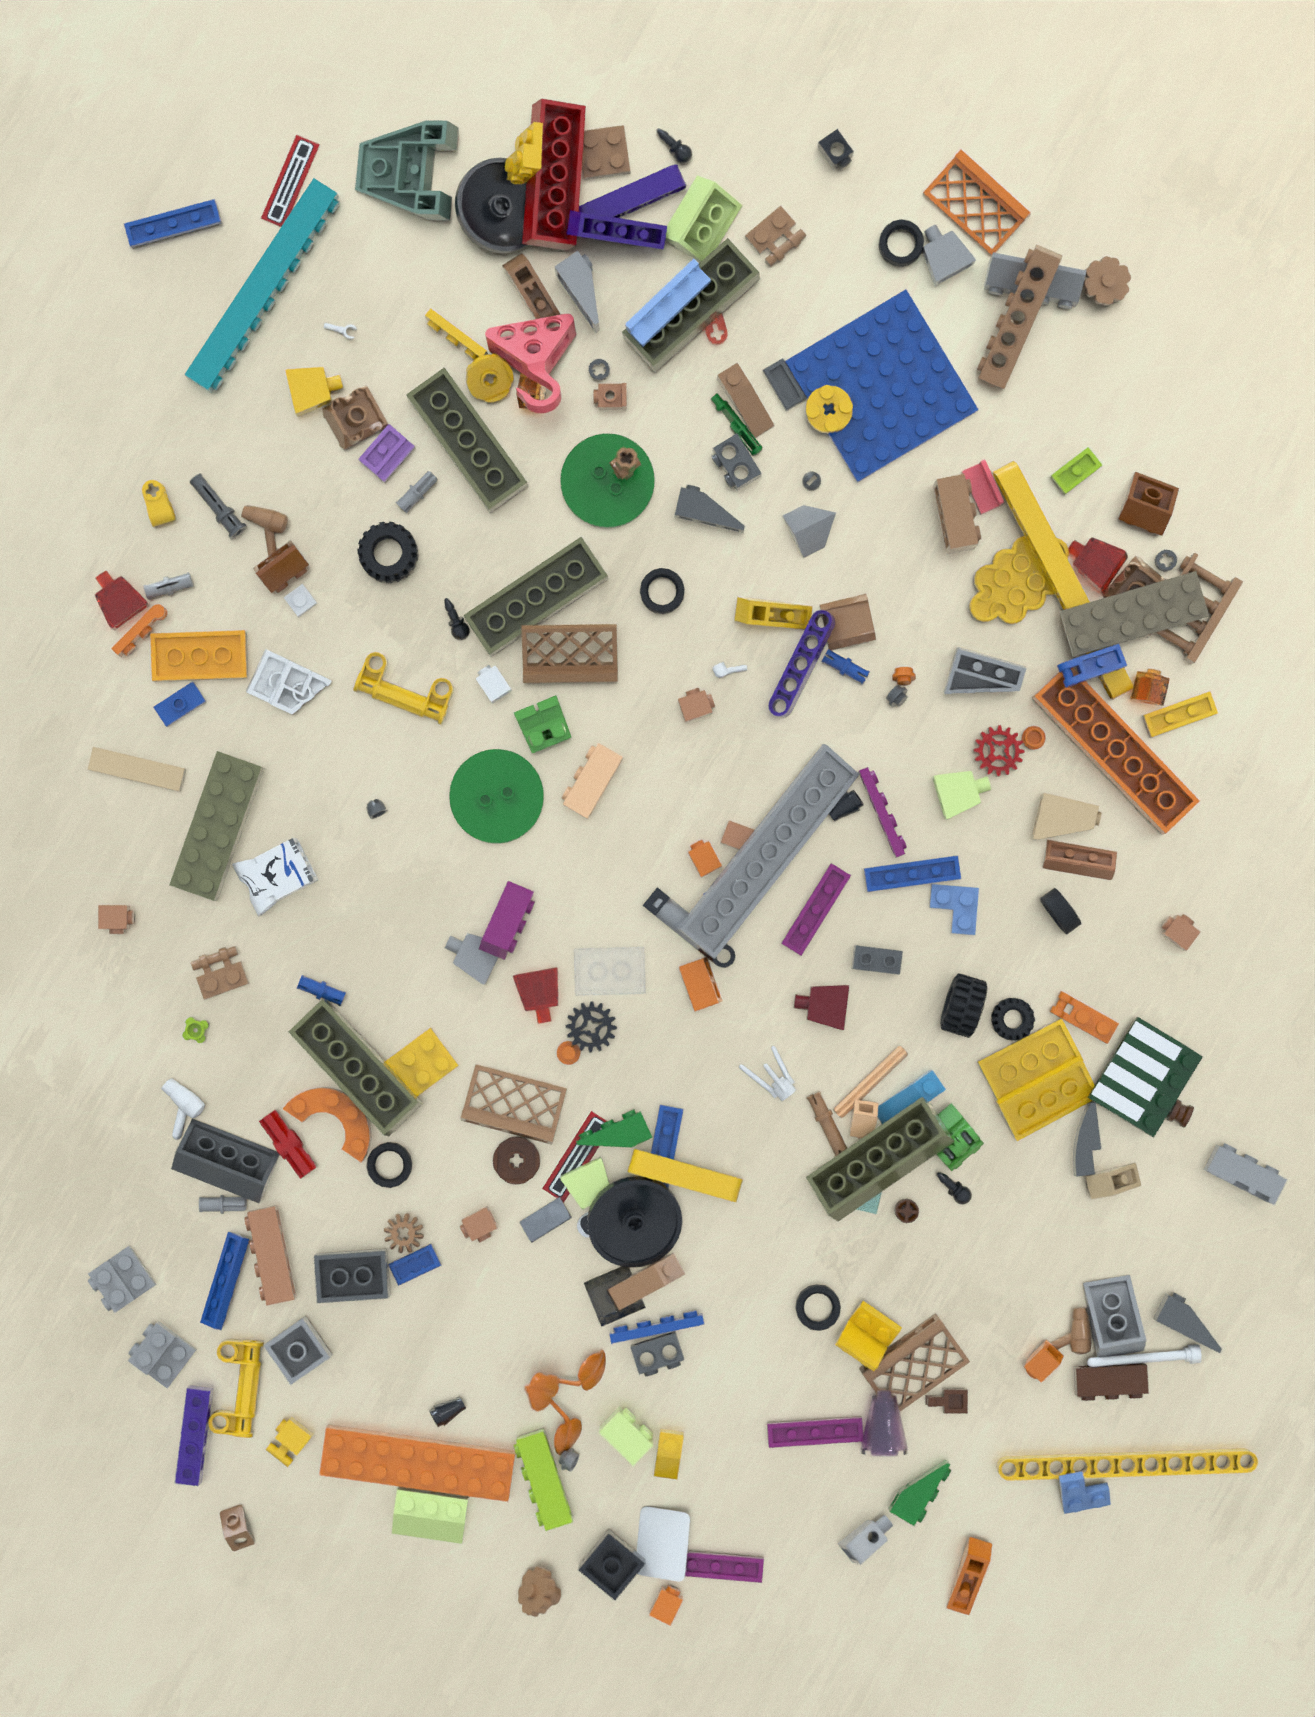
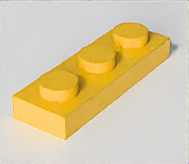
M430 308L425 314L426 320H428L427 325L437 333L441 330L447 335L445 339L452 345L457 347L459 344L465 348L464 353L472 360L488 355L486 349Z
M1211 691L1145 714L1143 718L1151 738L1216 715L1218 711Z

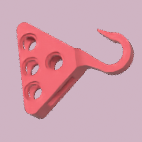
M561 314L487 329L485 335L488 349L491 353L498 354L510 366L553 392L548 399L535 400L528 393L516 388L517 396L525 403L526 407L535 413H548L557 408L562 398L559 383L549 374L576 336L573 316L571 314ZM556 322L560 324L558 327L547 329L550 323ZM527 327H535L537 331L524 333ZM505 331L514 333V335L500 337Z

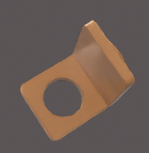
M242 1505L223 1510L219 1513L224 1539L232 1551L255 1544L254 1539L247 1530ZM246 1538V1541L242 1543H234L236 1539Z

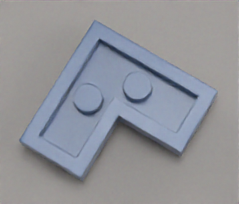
M931 884L929 908L953 910L951 933L975 935L979 888Z
M1082 1471L1059 1476L1064 1514L1111 1505L1107 1482L1085 1487Z

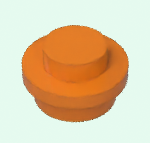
M898 667L892 675V680L896 681L898 685H910L911 681L916 679V674L913 673V668Z
M1037 726L1028 727L1022 734L1023 744L1031 750L1041 748L1046 740L1044 731Z
M565 1041L559 1045L557 1057L563 1064H574L580 1057V1048L577 1044L573 1046L572 1041Z

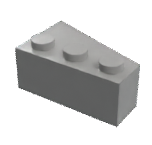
M957 647L944 694L1020 691L1027 668L1023 665Z
M1224 1143L1223 1147L1216 1145L1204 1170L1275 1205L1288 1179L1278 1175L1279 1170L1269 1165H1266L1265 1168L1258 1165V1160L1247 1154L1244 1157L1236 1154L1237 1149Z

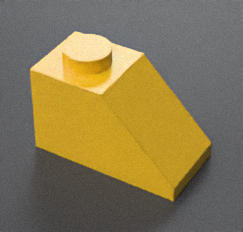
M660 1429L654 1469L655 1477L677 1480L684 1432Z

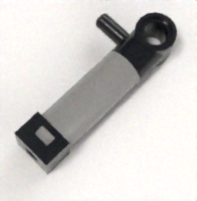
M658 887L642 905L716 966L726 968L733 964L735 951L728 944L723 949L729 951L730 959L726 963H721L717 957L715 959L711 958L678 929L689 912Z

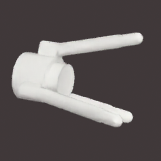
M772 1046L771 1049L784 1077L778 1078L768 1064L763 1065L775 1081L772 1083L773 1088L744 1065H739L742 1071L770 1092L774 1098L778 1096L783 1101L796 1091L792 1085L794 1080L790 1077L775 1046Z

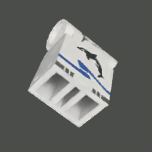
M292 838L254 859L232 864L239 880L249 887L250 901L258 917L268 911L277 901L318 881L298 838Z

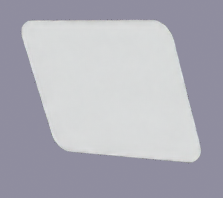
M647 1506L641 1509L637 1553L645 1558L646 1562L637 1574L677 1582L684 1579L690 1517L687 1513Z

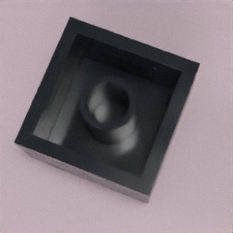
M609 1529L581 1562L578 1571L613 1600H616L645 1565L646 1559Z

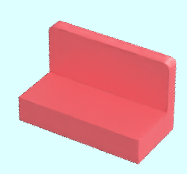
M985 459L980 461L979 464L961 472L965 474L966 480L970 479L971 495L980 515L1003 505L1004 500Z

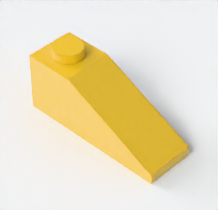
M737 597L734 620L751 625L806 629L811 619L813 606Z

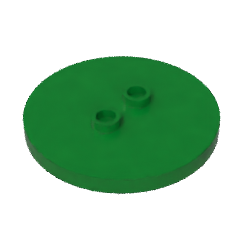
M610 433L594 435L578 443L566 457L560 479L564 500L573 514L583 522L600 528L620 527L639 517L651 501L655 484L654 470L645 451L631 439ZM623 447L626 449L632 448L641 463L634 470L633 476L627 480L625 478L618 479L609 463L616 458L617 452Z
M490 749L474 754L458 768L451 782L449 801L454 818L466 833L480 841L499 844L522 837L535 825L543 808L544 791L537 771L524 757L508 750Z

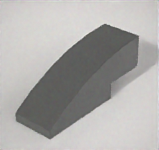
M1093 1101L1087 1104L1075 1136L1073 1172L1076 1177L1095 1174L1092 1151L1102 1150L1096 1102Z

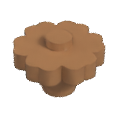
M1105 256L1100 261L1094 260L1085 269L1087 270V279L1084 280L1083 288L1087 296H1094L1096 304L1108 306L1113 301H1121L1129 292V286L1126 283L1131 280V275L1128 273L1127 266L1120 265L1118 258Z
M535 1567L534 1570L529 1569L523 1576L522 1586L518 1590V1603L522 1604V1612L529 1616L537 1617L539 1613L545 1614L552 1605L558 1604L561 1598V1589L556 1586L555 1580L551 1579V1571L542 1567Z

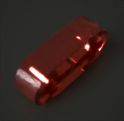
M722 313L705 328L708 341L714 345L723 344L728 336ZM717 324L718 330L724 332L721 335V340L711 337L710 334L714 333L712 325Z

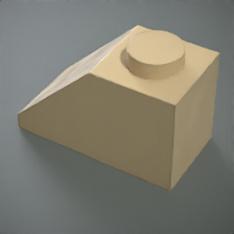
M1136 1163L1099 1171L1094 1175L1086 1176L1091 1199L1114 1196L1142 1186Z

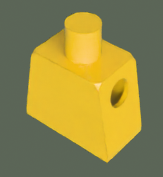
M324 367L285 370L297 417L332 402L330 391L343 389L341 375L327 378Z

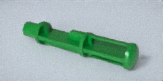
M718 393L715 394L711 400L716 406V411H721L731 423L730 428L735 434H738L751 455L759 454L763 446L756 440L728 402L723 400Z

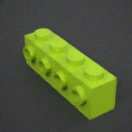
M540 1429L517 1437V1444L513 1446L517 1458L522 1457L524 1463L521 1471L524 1480H529L532 1488L528 1490L532 1504L537 1503L539 1512L536 1513L539 1526L544 1525L545 1531L573 1523V1516L545 1430Z

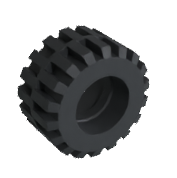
M390 521L389 523L379 522L376 526H370L371 529L365 531L363 538L359 540V549H357L359 562L370 577L379 582H399L403 577H408L410 571L416 567V561H418V547L412 534L404 526ZM385 539L397 541L402 549L401 558L390 566L379 564L374 556L375 547Z
M960 973L954 977L941 1015V1030L967 1038L974 1034L987 996L986 981Z

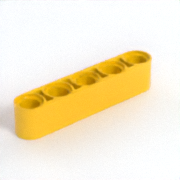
M637 1149L633 1150L627 1171L732 1202H737L743 1179Z

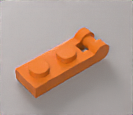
M159 604L152 606L111 649L120 657L124 654L128 656L136 648L135 643L140 637L144 639L152 632L151 626L157 620L166 619L168 615L166 608Z
M1061 991L1056 1006H1052L1050 1012L1108 1044L1119 1023ZM1067 1004L1073 1006L1069 1014L1064 1012Z

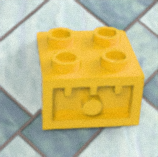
M862 1301L849 1317L836 1342V1346L858 1360L862 1365L875 1371L888 1346L900 1333L902 1327L865 1301Z

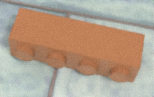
M278 1206L248 1211V1217H244L247 1231H251L253 1240H249L251 1253L256 1254L257 1258L254 1269L256 1277H261L262 1286L259 1287L261 1300L266 1301V1306L295 1300L297 1297Z

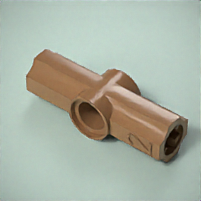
M624 447L617 452L616 458L609 462L617 478H625L626 480L632 477L634 470L641 465L636 452L632 448L626 449Z

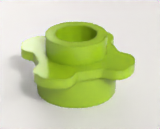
M193 1017L186 1019L185 1031L182 1034L183 1038L203 1043L206 1039L205 1030L209 1027L208 1022L205 1020L196 1021ZM194 1028L198 1029L196 1033L193 1031Z

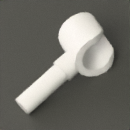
M329 323L324 324L325 329L341 333L347 340L354 339L353 336L346 334V330L349 328L357 330L354 325L349 324L346 327Z
M722 662L715 665L712 669L716 677L722 678L734 672L747 671V665L726 668L725 663Z

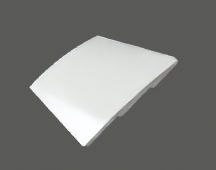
M265 649L246 692L293 714L305 702L311 700L315 694L325 686H328L332 680Z

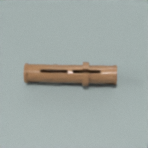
M818 1091L814 1095L808 1096L807 1100L816 1115L814 1117L816 1122L819 1121L835 1156L846 1150L847 1147L831 1116L833 1114L831 1109L828 1110L821 1092Z

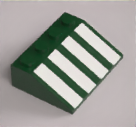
M1136 1017L1088 1098L1154 1138L1203 1056L1141 1018Z

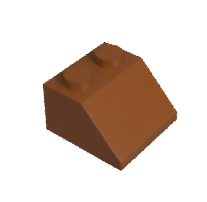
M1135 471L1118 519L1129 525L1145 529L1150 533L1163 536L1172 516L1179 488Z
M290 540L253 569L271 593L275 590L279 593L289 585L287 581L295 576L297 579L307 572L306 567L309 564Z

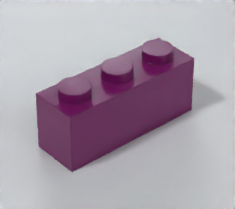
M510 881L507 882L482 937L479 950L503 960L506 959L508 952L513 954L518 942L514 938L517 933L522 934L527 922L523 918L526 913L530 915L534 907L535 901L532 900L534 891Z

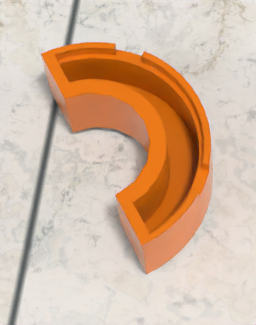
M329 1087L310 1089L292 1098L283 1108V1110L301 1122L306 1121L312 1114L317 1112H327L336 1116L342 1122L345 1130V1142L342 1150L360 1162H363L366 1158L372 1137L369 1119L343 1091Z

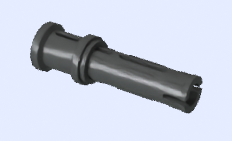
M201 473L190 480V484L216 514L217 523H221L228 531L230 539L236 538L247 528V525L245 523L242 524L234 514L235 510L225 505Z

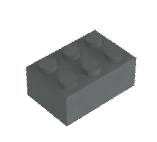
M387 1249L316 1253L314 1255L317 1303L386 1299L390 1297Z

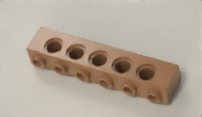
M1036 244L1034 250H1028L1024 260L1027 263V267L1024 272L1019 271L1014 283L1018 285L1015 294L1010 292L1005 306L1009 307L1006 315H1000L995 326L999 328L996 337L991 335L986 347L990 352L987 358H981L977 370L981 371L979 379L1005 389L1063 255ZM1038 267L1042 269L1044 275L1040 278H1035L1031 274V269ZM1029 289L1034 293V297L1029 300L1024 299L1021 292ZM1020 311L1024 314L1025 318L1022 321H1016L1013 319L1012 313ZM1007 332L1012 333L1015 336V340L1010 343L1006 342L1002 335ZM1001 354L1005 357L1006 361L998 364L993 360V356Z

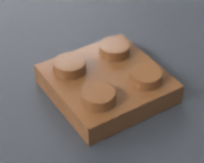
M624 125L584 131L582 155L584 180L630 173Z

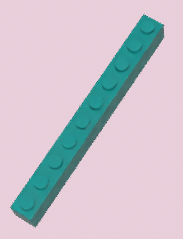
M315 178L312 179L184 374L189 380L209 393L213 389L218 390L224 380L222 378L226 370L230 371L237 360L234 357L239 350L243 351L250 340L248 336L252 330L256 331L261 325V316L265 311L269 312L275 303L273 298L276 293L284 290L288 283L286 278L291 271L294 273L301 263L299 258L303 252L307 253L314 243L313 237L317 232L321 233L326 226V217L329 213L333 214L340 203L337 192Z

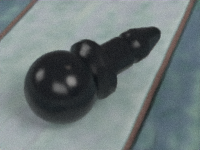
M660 128L656 130L660 139L671 147L669 152L671 154L674 153V157L678 162L687 163L690 161L693 153L688 145L682 144L680 139L676 141L668 132Z
M445 598V609L451 620L448 623L451 627V634L457 640H464L470 633L469 626L463 622L464 618L462 616L459 617L456 609H454V604L448 598Z
M937 1173L940 1182L949 1189L948 1194L953 1196L956 1203L964 1205L971 1200L972 1193L968 1187L962 1186V1183L959 1181L954 1182L944 1173Z

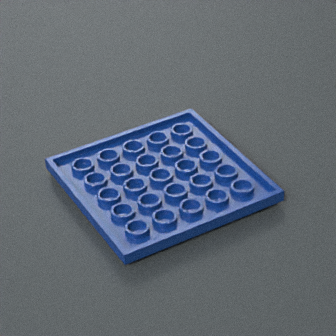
M907 289L785 361L807 400L813 391L824 385L839 387L849 395L853 404L850 422L841 431L827 434L857 483L979 410ZM825 404L823 406L825 415L829 413L835 414L833 404L829 406Z

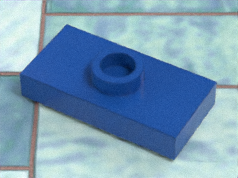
M192 681L153 708L164 725L168 727L207 701Z
M429 1244L388 1265L399 1286L441 1266V1263L432 1244Z

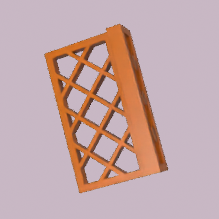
M962 149L923 192L991 255L993 252L996 253L1031 215L1029 210ZM955 164L963 171V180L949 181V171ZM965 173H966L972 180H966ZM946 175V181L940 182ZM966 183H977L980 186V196L966 197ZM949 184H963L964 197L950 198ZM936 185H946L947 198L937 199L930 192ZM983 190L990 196H983ZM980 199L981 213L967 214V200ZM983 199H994L997 202L998 212L984 213ZM964 200V214L954 215L950 211V201ZM947 201V207H945L941 202ZM1000 205H1001L1007 212H1000ZM1011 214L1017 220L1011 228L1001 229V215ZM998 215V229L984 230V216ZM981 216L982 230H971L967 224V217ZM958 217H964L965 224ZM1008 231L1001 239V232ZM999 232V242L992 249L985 243V233ZM975 233H982V239Z

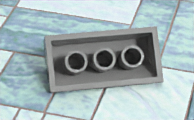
M993 252L988 264L984 289L989 290L988 293L993 295L1010 294V292L1015 294L1018 285L1014 283L1019 271L1024 272L1027 267V263L1024 262L1025 258ZM1059 265L1042 304L1054 302L1058 303V307L1072 309V306L1076 307L1080 299L1087 270ZM1038 267L1031 269V274L1035 278H1040L1044 275L1042 269ZM1029 289L1021 292L1024 299L1026 297H1034V293Z

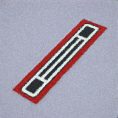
M299 135L295 136L261 219L282 227L294 207L320 144Z
M592 1111L589 1113L543 1186V1190L556 1198L560 1197L565 1202L570 1192L560 1176L590 1162L599 1146L577 1145L576 1141L580 1139L579 1134L592 1129L593 1133L601 1130L600 1125L607 1122V1120Z

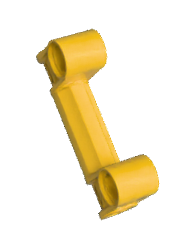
M373 652L366 657L353 691H362L372 695L373 699L422 718L426 716L438 721V724L442 725L454 691L451 681L445 678L436 679L430 688L428 696L425 697L383 680L388 667V660L383 654ZM378 656L382 659L383 664L380 669L374 670L370 663L372 658ZM441 682H445L449 686L448 693L443 696L439 695L436 691L437 685ZM363 683L370 684V685H372L373 687H372V688H371V687H368V686L364 685ZM429 708L434 709V710L438 711L439 713H435V712H433V711H430Z
M225 1339L219 1344L217 1348L218 1358L222 1362L240 1364L235 1411L222 1409L214 1411L208 1421L212 1432L241 1438L253 1437L251 1427L256 1411L261 1362L259 1361L261 1347L264 1346V1342ZM224 1345H231L235 1351L234 1355L230 1357L225 1356L222 1353V1347ZM216 1416H222L226 1420V1425L224 1427H217L213 1419Z

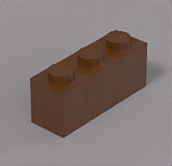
M1145 1363L1090 1367L1088 1365L1073 1366L1075 1395L1081 1397L1082 1401L1095 1400V1396H1105L1106 1400L1119 1399V1395H1128V1398L1136 1399L1143 1398V1394H1149L1148 1368Z

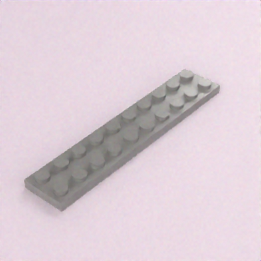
M822 744L678 929L711 958L715 959L860 774L829 746Z

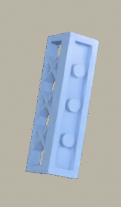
M695 259L691 260L625 324L626 330L644 347L711 282V279L699 268V263Z

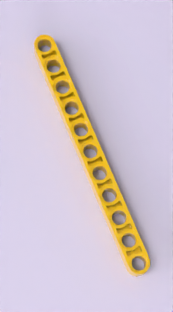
M1012 461L993 471L994 479L1062 609L1065 610L1089 603L1088 597L1018 464ZM1125 668L1099 676L1105 691L1112 700L1133 689V684Z
M1245 1448L1022 1455L1002 1457L998 1460L996 1468L1000 1476L1009 1481L1059 1479L1061 1475L1076 1473L1073 1466L1078 1460L1085 1462V1468L1082 1470L1084 1478L1226 1474L1252 1472L1258 1465V1459L1253 1452ZM1222 1455L1226 1456V1465L1218 1467L1216 1465L1217 1458ZM1244 1455L1251 1456V1462L1247 1466L1240 1465V1459ZM1197 1456L1203 1457V1465L1199 1468H1194L1192 1465L1193 1459ZM1178 1457L1180 1459L1179 1466L1174 1469L1169 1468L1170 1459ZM1149 1458L1156 1459V1466L1153 1469L1145 1468V1462ZM1103 1459L1108 1460L1109 1467L1105 1471H1099L1097 1469L1098 1462ZM1124 1459H1131L1133 1462L1129 1470L1121 1469V1463ZM1054 1461H1059L1062 1465L1060 1471L1051 1472L1049 1469L1050 1464ZM1029 1462H1036L1038 1469L1034 1473L1026 1472V1465ZM1005 1463L1014 1464L1012 1473L1004 1474L1002 1472V1467Z

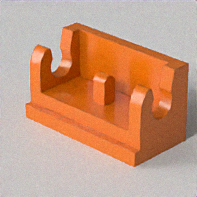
M707 957L679 967L694 1011L723 1001Z

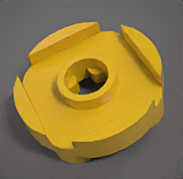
M498 354L480 356L467 366L466 384L470 393L475 398L485 400V402H496L503 399L509 393V388L514 380L513 372L507 361ZM489 373L491 375H496L495 377H493L494 382L489 383L488 381H483L486 375Z
M824 385L813 391L806 403V415L809 424L815 430L821 433L838 432L844 429L851 420L853 404L849 395L841 388ZM825 404L828 406L833 404L835 414L829 413L825 415L823 406Z

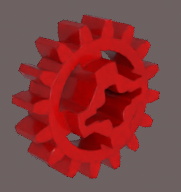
M1001 725L997 726L996 731L989 727V734L982 731L980 735L983 739L975 740L979 747L973 749V752L978 753L979 756L974 761H981L982 764L979 769L988 768V775L992 771H995L996 777L1000 776L1001 771L1005 775H1009V768L1017 770L1015 762L1022 763L1023 759L1018 757L1019 754L1025 753V750L1019 749L1023 740L1017 741L1015 738L1018 736V733L1016 732L1011 735L1010 727L1005 731H1002ZM1001 735L1006 737V739L996 741L992 736ZM984 744L988 747V756L986 758L983 754ZM1012 744L1014 747L1013 759L1009 755V747ZM994 745L996 747L1002 746L1004 748L1002 750V753L1004 754L1003 757L1001 755H994ZM994 761H1001L1006 766L996 767L991 764Z

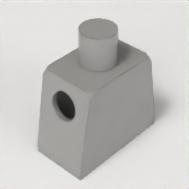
M933 225L924 231L930 243L923 246L922 252L935 286L974 265L976 259L953 231L942 236L937 225Z
M467 933L464 940L461 941L450 936L445 949L457 954L453 964L485 985L498 957L479 950L482 937Z
M885 1515L876 1522L867 1520L841 1540L838 1545L852 1563L861 1565L887 1542L888 1539L884 1534L893 1527V1524ZM871 1532L872 1539L869 1541L868 1534Z

